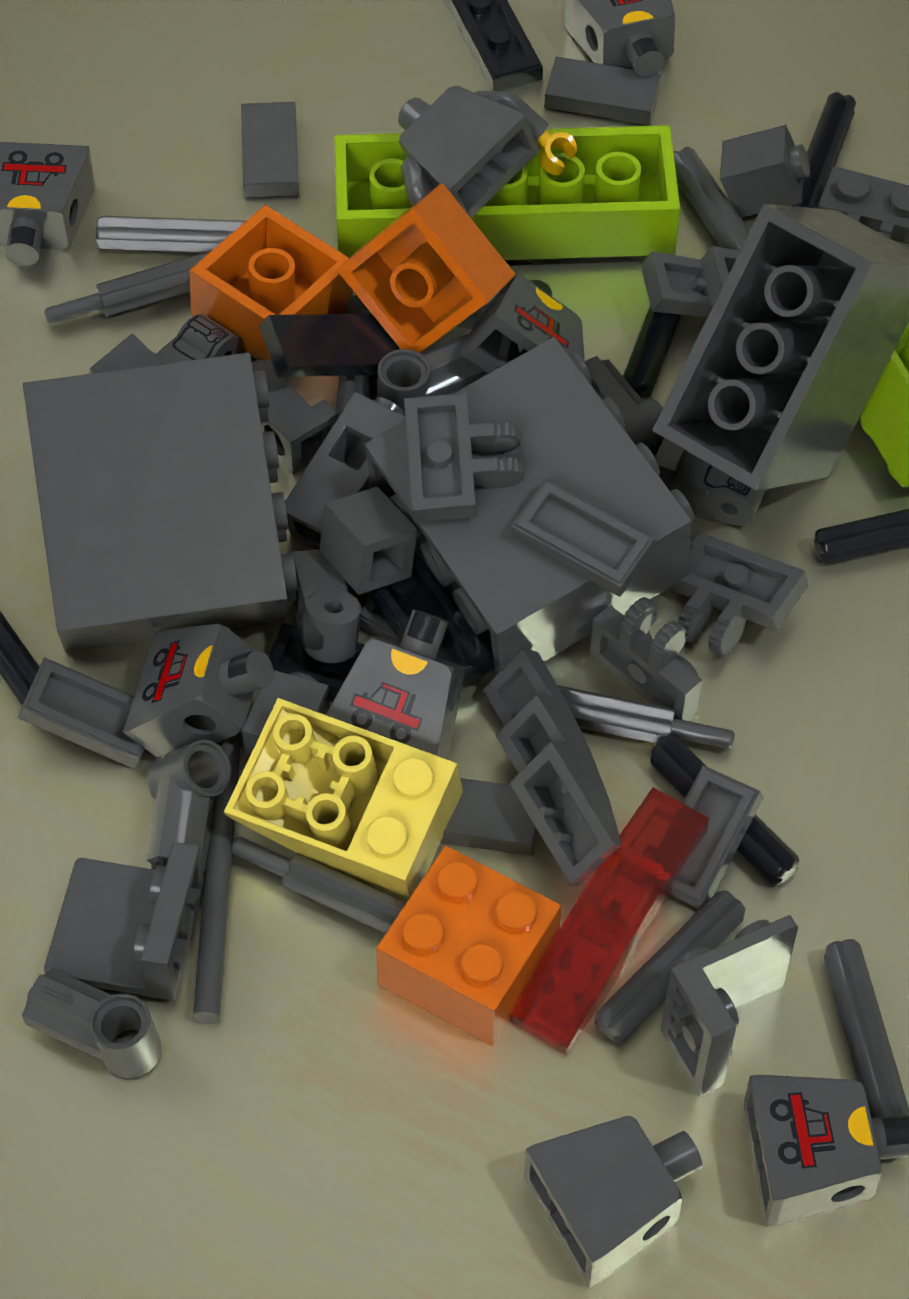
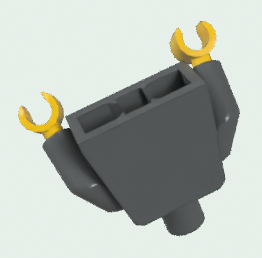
M457 85L449 87L431 105L416 97L408 100L402 106L398 116L399 125L405 129L400 135L399 143L406 156L401 165V172L410 204L413 206L439 184L443 183L470 218L540 151L539 147L542 149L539 156L540 164L547 173L552 175H560L565 165L552 154L551 149H560L571 159L574 158L577 152L576 141L570 134L565 132L551 134L546 130L549 124L518 95L510 91H476L474 93Z

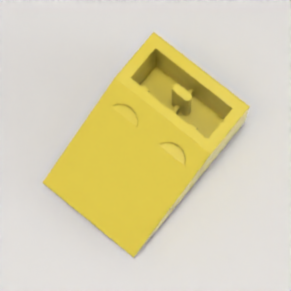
M277 698L224 810V814L298 854L407 903L429 870L443 838V832L463 793L458 765L455 762Z

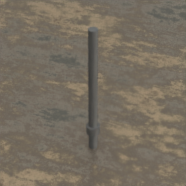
M242 729L238 734L216 743L221 746L229 758L232 777L225 791L222 794L216 795L206 860L193 1018L201 1023H215L220 1020L233 855L231 846L234 841L235 820L226 816L224 810L238 783L241 746L244 745Z

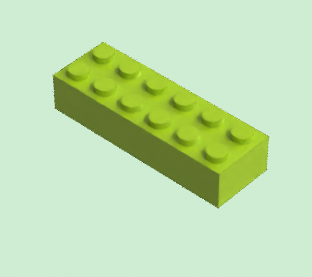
M670 125L546 129L551 134L565 132L570 134L576 141L577 152L573 159L566 156L560 149H551L552 154L564 163L565 168L560 175H552L542 168L539 161L542 149L539 147L540 151L471 218L504 260L648 256L652 251L675 255L680 203ZM402 133L334 135L338 251L349 258L365 243L412 207L408 201L401 172V165L406 158L399 143Z

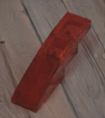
M652 787L620 833L622 845L598 867L556 934L510 1014V1022L567 1055L636 955L638 941L672 893L675 877L707 833L708 817Z

